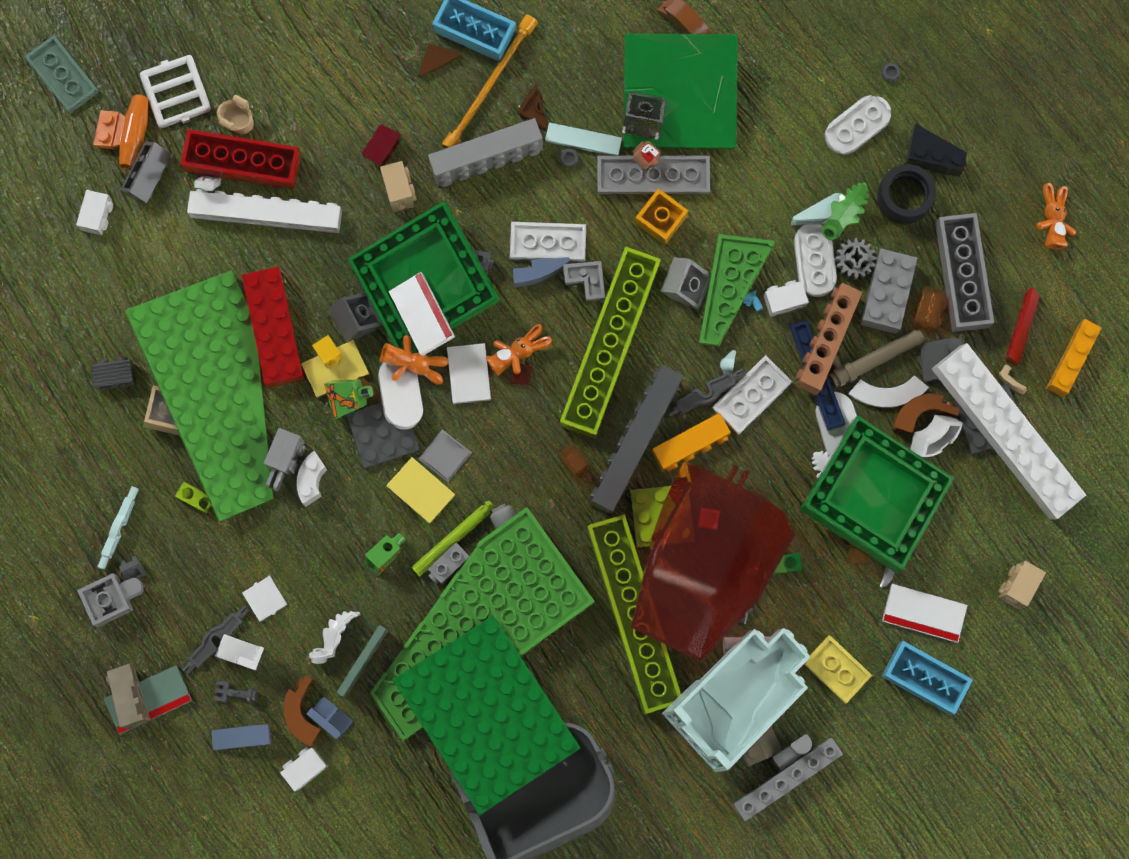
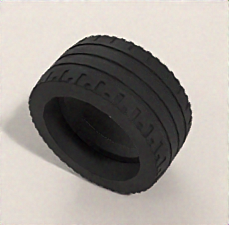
M912 164L896 166L884 176L879 185L877 193L879 208L891 221L901 224L917 222L926 216L932 208L936 198V186L932 176L922 167ZM906 178L920 185L924 192L923 204L915 210H905L896 206L889 197V187L893 181Z

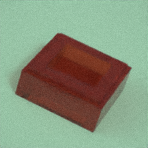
M520 364L521 372L519 374H515L512 367L510 383L529 385L531 365Z

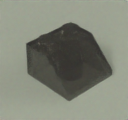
M629 92L622 133L659 140L666 98Z

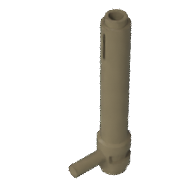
M914 330L858 360L844 365L835 356L832 363L835 369L832 370V373L828 374L829 380L835 388L838 386L842 387L846 385V382H852L863 373L922 344L924 336L920 330Z

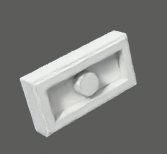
M202 176L195 180L194 188L213 191V189L221 185V178Z

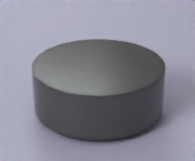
M887 63L881 70L882 79L889 83L895 82L900 75V68L895 63Z
M570 148L563 150L560 154L561 165L565 168L575 167L578 163L577 152Z

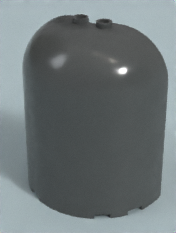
M564 723L581 749L480 816L450 771L487 859H534L593 831L609 817L615 803L616 791L612 777L615 772L611 764H606L604 761L607 756L603 747L598 748L594 738L587 730L575 724Z

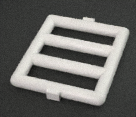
M191 55L170 62L165 60L161 62V65L140 72V78L159 128H165L179 122L184 124L189 122L190 118L211 110L209 100ZM184 64L188 65L190 73L151 86L148 77ZM191 80L194 81L196 90L157 103L155 93ZM196 97L200 98L201 107L165 120L163 119L160 110Z

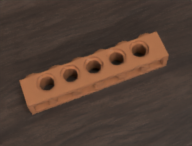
M841 283L838 288L835 287L830 296L833 298L832 302L826 305L823 312L826 316L824 320H820L816 328L819 332L817 336H813L810 342L811 351L805 354L802 361L805 365L803 369H799L795 377L798 380L796 387L813 395H817L821 391L860 300L861 291L844 283ZM838 303H842L845 309L840 308ZM831 319H835L838 325L833 324ZM824 335L829 336L831 341H827ZM817 351L822 352L824 358L819 357ZM810 368H814L817 374H813Z

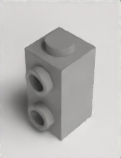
M456 542L428 568L430 572L428 576L435 584L440 582L443 585L464 565L469 555Z

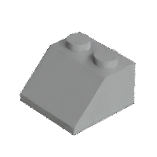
M674 257L660 292L674 301L699 310L709 287L711 274L691 259Z

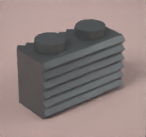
M127 357L117 358L115 362L100 360L97 361V364L92 365L93 382L97 390L136 385L134 365Z

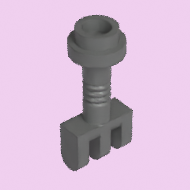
M216 681V685L223 686V689H215V693H222L221 697H213L215 701L228 702V696L244 698L247 703L257 701L258 690L252 687L248 691L230 689V682Z

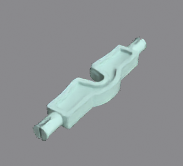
M131 486L129 494L125 497L119 513L111 526L108 539L101 553L102 557L97 566L98 568L105 570L109 559L113 556L121 538V527L126 525L135 504L134 500L139 490L136 487Z

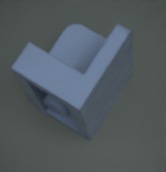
M322 697L317 705L307 713L310 718L337 740L353 723L352 719L325 697Z

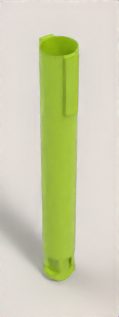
M485 501V505H481L417 561L411 567L413 571L420 577L456 542L458 543L490 514L489 512L495 509L490 501Z

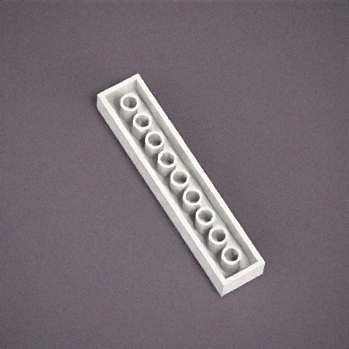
M967 343L957 347L932 368L935 375L1049 520L1060 518L1086 496L1081 487Z

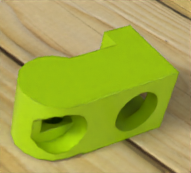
M186 482L182 483L175 497L207 514L211 508L207 495Z

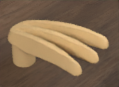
M1005 364L1001 372H999V377L1012 390L1023 395L1027 391V387L1021 385L1008 375L1012 368Z

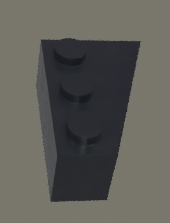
M915 123L911 130L905 164H912L925 170L960 177L964 171L967 152Z

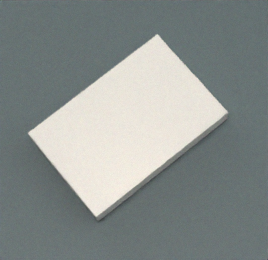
M485 343L447 347L453 404L491 400Z

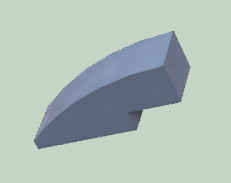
M569 257L531 260L532 267L513 268L514 288L537 284L563 271V264H569Z
M270 725L212 730L213 750L271 745Z

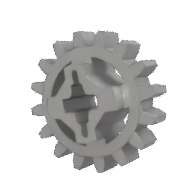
M855 238L853 243L848 239L846 245L843 243L840 245L841 250L838 249L836 251V254L839 256L835 257V261L839 262L836 268H842L841 275L846 272L848 279L853 275L854 280H857L858 275L863 279L865 273L869 275L872 272L871 269L875 267V264L872 262H875L877 257L872 256L875 250L869 249L870 243L864 245L865 240L858 243L857 238ZM851 248V252L846 253V255H844V253ZM854 255L856 256V259L859 260L857 264L855 262V259L853 258ZM867 264L865 268L860 270L861 265Z

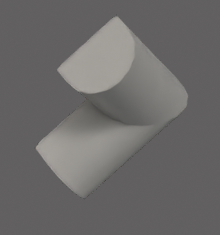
M808 734L803 735L791 743L790 746L773 756L772 761L780 771L809 752L812 747V741Z

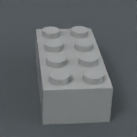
M881 248L876 256L877 259L860 325L897 334L901 329L917 257Z

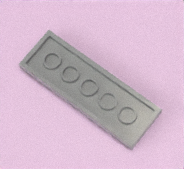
M597 156V194H654L658 188L665 194H710V156H659L658 159L660 161L653 169L650 166L647 169H643L633 160V156Z

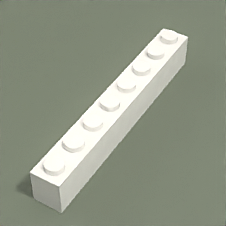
M202 189L190 191L187 209L190 218L331 233L340 232L342 217L341 207L335 203L322 205L316 201L303 203L297 199L284 201L278 197L264 199L259 195L245 197V195L240 193L226 195L225 192L215 191V193H207V191Z

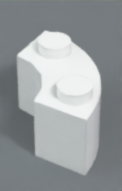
M934 415L932 422L927 428L914 432L910 450L921 457H930L943 452L942 449L949 443L952 444L958 437L963 422L951 416Z
M315 451L306 457L297 475V491L305 507L322 497L319 491V481L327 471Z

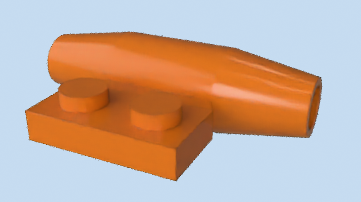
M134 95L125 116L115 111H100L93 145L96 148L105 149L119 147V166L121 168L131 170L143 146L148 122V98L143 95Z

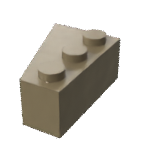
M126 664L107 671L106 682L108 687L111 688L112 702L116 709L119 727L129 729L151 721L134 665Z

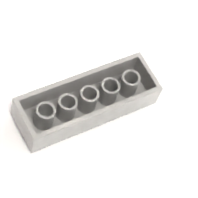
M533 118L429 154V165L437 187H445L452 184V181L458 179L460 181L466 180L470 175L476 173L479 175L487 172V169L503 167L507 162H518L528 155L535 156L543 150V138L536 119Z
M977 213L939 217L935 226L952 332L990 328L994 324Z

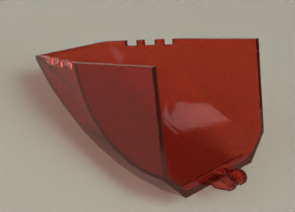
M683 462L668 492L654 529L631 628L701 662L718 645L725 634L727 635L738 621H741L745 613L757 604L795 536L787 513L769 500L742 487L749 475V471L744 470L736 484L732 482L739 467L735 464L725 479L699 465Z

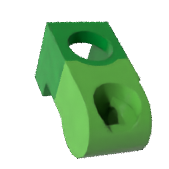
M799 552L764 560L766 575L802 571Z

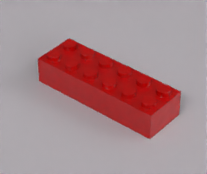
M187 129L180 165L184 172L295 190L301 151L299 147Z
M279 266L242 274L264 384L267 388L305 380L284 280Z

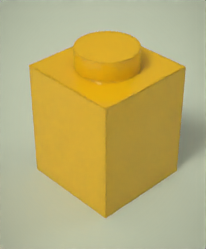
M329 335L312 345L326 368L329 366L334 367L340 363L342 356Z

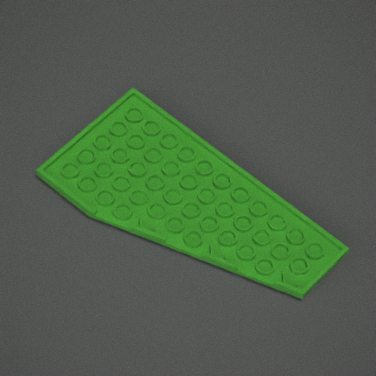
M232 270L125 310L127 319L174 424L178 429L218 522L271 501L273 499L272 487L270 489L266 488L270 469L264 465L268 454L259 356L249 308Z
M528 507L479 541L476 545L477 547L447 585L425 619L405 643L404 648L371 690L370 694L402 741H406L423 727L393 682L395 677L491 616L495 617L521 657L595 603L592 596Z

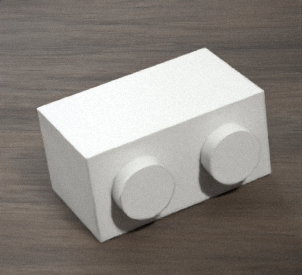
M86 190L76 224L81 231L98 235L103 234V231L108 226V213H111L113 209V202L110 196Z
M789 281L785 283V286L779 288L778 286L769 287L764 294L770 317L806 307L808 304L802 281Z
M306 747L298 754V759L294 762L290 760L282 766L284 770L280 773L295 792L328 767L314 748L308 749Z

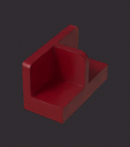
M380 124L364 148L362 156L374 162L375 167L381 170L380 167L386 165L401 142L400 134Z

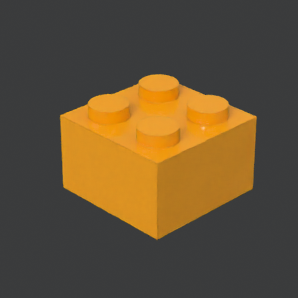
M658 188L636 216L635 224L665 246L687 218L689 210Z

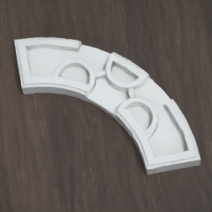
M913 376L906 383L893 388L874 387L860 379L848 395L868 406L894 408L905 405L911 399L922 395L929 387L916 376Z

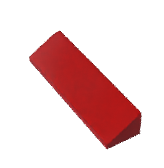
M1032 287L1025 292L1005 358L1006 362L1015 365L1020 363L1039 300V294Z

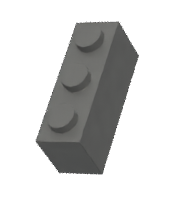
M145 141L120 191L137 202L147 203L153 195L156 184L161 179L164 168L169 164V158L172 153L155 142Z

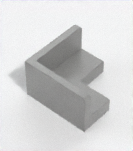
M601 261L563 264L565 285L584 283L586 301L600 300L601 303L605 302Z

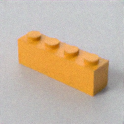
M1086 319L1078 324L1046 387L1047 390L1062 398L1069 393L1102 327Z
M718 413L653 448L652 454L662 472L665 470L670 472L678 467V463L682 461L687 463L695 458L694 455L700 451L702 454L712 449L711 446L718 443L720 445L729 440L728 436L731 432L721 414Z

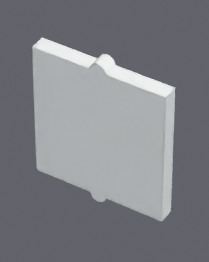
M270 576L259 583L255 582L254 586L242 593L259 622L270 615H275L278 610L287 605Z

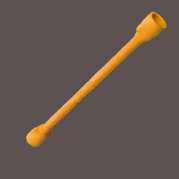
M527 14L524 16L518 26L517 37H515L467 114L461 120L462 122H460L453 133L449 132L441 144L444 149L460 144L462 132L472 119L479 105H481L526 35H530L538 24L534 17Z

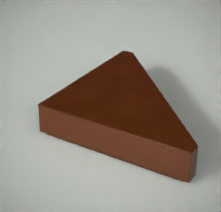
M428 43L418 76L422 78L424 75L442 68L447 63L461 58V53Z
M535 84L517 111V114L526 120L535 118L538 127L547 131L548 126L538 86Z

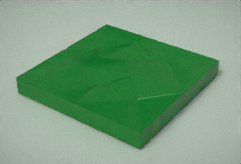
M625 33L623 148H636L642 141L644 143L650 141L656 148L735 149L738 34Z
M442 201L348 258L394 346L404 350L403 337L408 335L411 339L412 353L418 349L389 291L418 273L422 272L451 330L501 301L452 210L445 201Z
M857 415L850 423L799 510L898 574L907 564L954 478Z

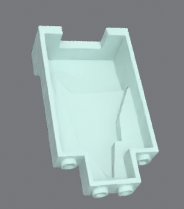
M755 629L748 631L700 680H696L662 713L714 772L729 770L808 688L804 684L805 680L800 675L795 674V672L810 656L807 653V649L802 644H798L794 639L793 633L788 629H778L767 641L764 640L765 636L760 631Z

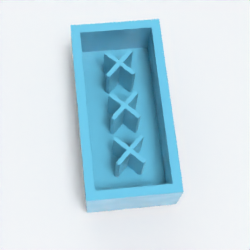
M444 0L432 23L434 33L498 62L502 59L516 31V22L467 0Z
M905 641L899 642L881 676L949 715H954L957 712L973 679Z

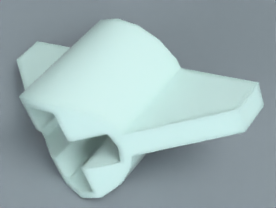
M732 350L720 362V367L724 374L727 372L732 374L735 350Z

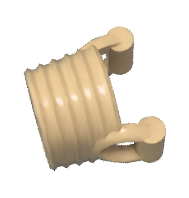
M234 95L232 100L222 102L218 107V124L240 135L249 133L252 130L254 121L247 100Z

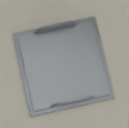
M441 430L419 457V460L445 481L449 482L472 452L444 430Z

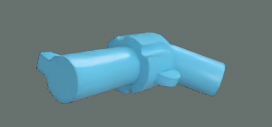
M756 291L748 292L743 303H746L747 306H751L753 303L757 312L763 310L764 308L756 296Z

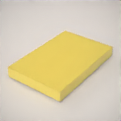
M354 340L337 347L342 358L340 363L334 367L329 366L326 368L319 356L301 363L317 399L327 395L324 385L332 380L362 379L369 375Z
M413 457L386 485L429 524L455 496L450 489Z
M830 635L809 655L810 658L803 664L845 704L873 676Z

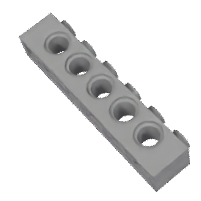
M828 738L806 755L734 802L732 806L742 821H747L842 756L843 753L833 738Z

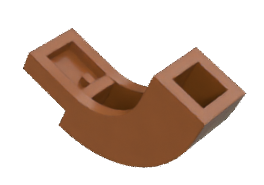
M666 0L657 9L661 16L675 23L684 34H712L702 18L683 0Z
M923 394L911 399L901 408L894 419L891 430L910 436L913 433L916 420L921 414L932 412L956 418L960 408L955 407L956 405L951 402L942 403L944 395Z
M305 675L304 679L300 678L297 682L296 692L288 690L284 700V717L291 733L299 741L313 747L322 729L308 722L303 714V700L314 682L313 679Z

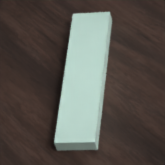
M549 123L545 142L610 156L619 155L622 141L621 137Z

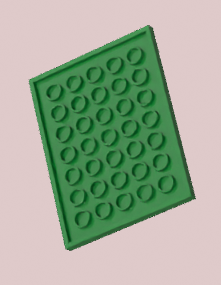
M491 616L393 679L396 687L479 816L581 749L494 616Z

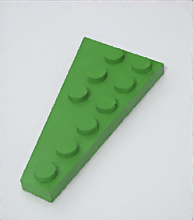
M718 235L699 341L701 345L720 346L770 254L775 241Z

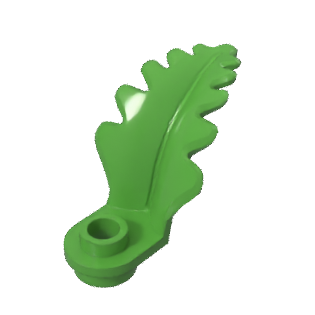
M858 183L857 186L853 185L852 190L847 188L848 196L841 193L839 195L840 202L833 201L831 203V216L824 224L822 234L826 239H837L846 226L857 224L860 221L857 214L864 213L865 209L861 205L868 203L865 198L869 197V194L866 193L869 192L867 183Z

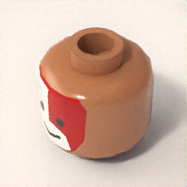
M642 141L632 151L634 153L633 160L643 169H647L649 166L653 169L660 161L658 159L660 151L650 141L645 143Z

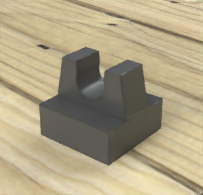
M136 556L132 557L133 561L126 563L124 560L121 562V566H119L126 580L130 578L138 579L146 575Z

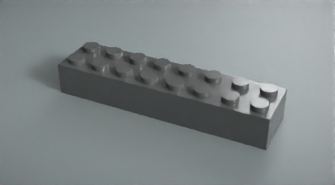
M664 365L661 369H656L651 381L653 385L647 386L642 398L644 402H639L634 413L635 419H630L625 431L627 433L626 436H621L617 444V454L612 453L607 465L609 466L608 471L604 469L599 478V488L595 486L591 493L592 507L612 517L684 375Z

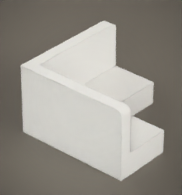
M223 635L216 657L256 670L264 647Z

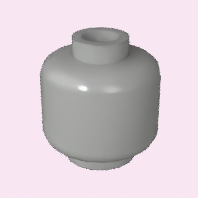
M504 503L491 510L490 519L497 529L514 517L516 512L511 505L506 506Z

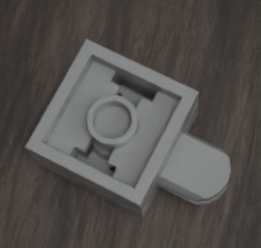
M278 428L264 461V465L271 470L266 482V488L270 489L273 485V490L278 491L284 476L290 478L292 474L296 473L298 468L297 460L299 456H303L306 446H304L305 442L301 436Z
M112 573L77 591L92 625L100 627L134 611L129 600L141 595L144 586L136 578H130L121 583L118 575Z

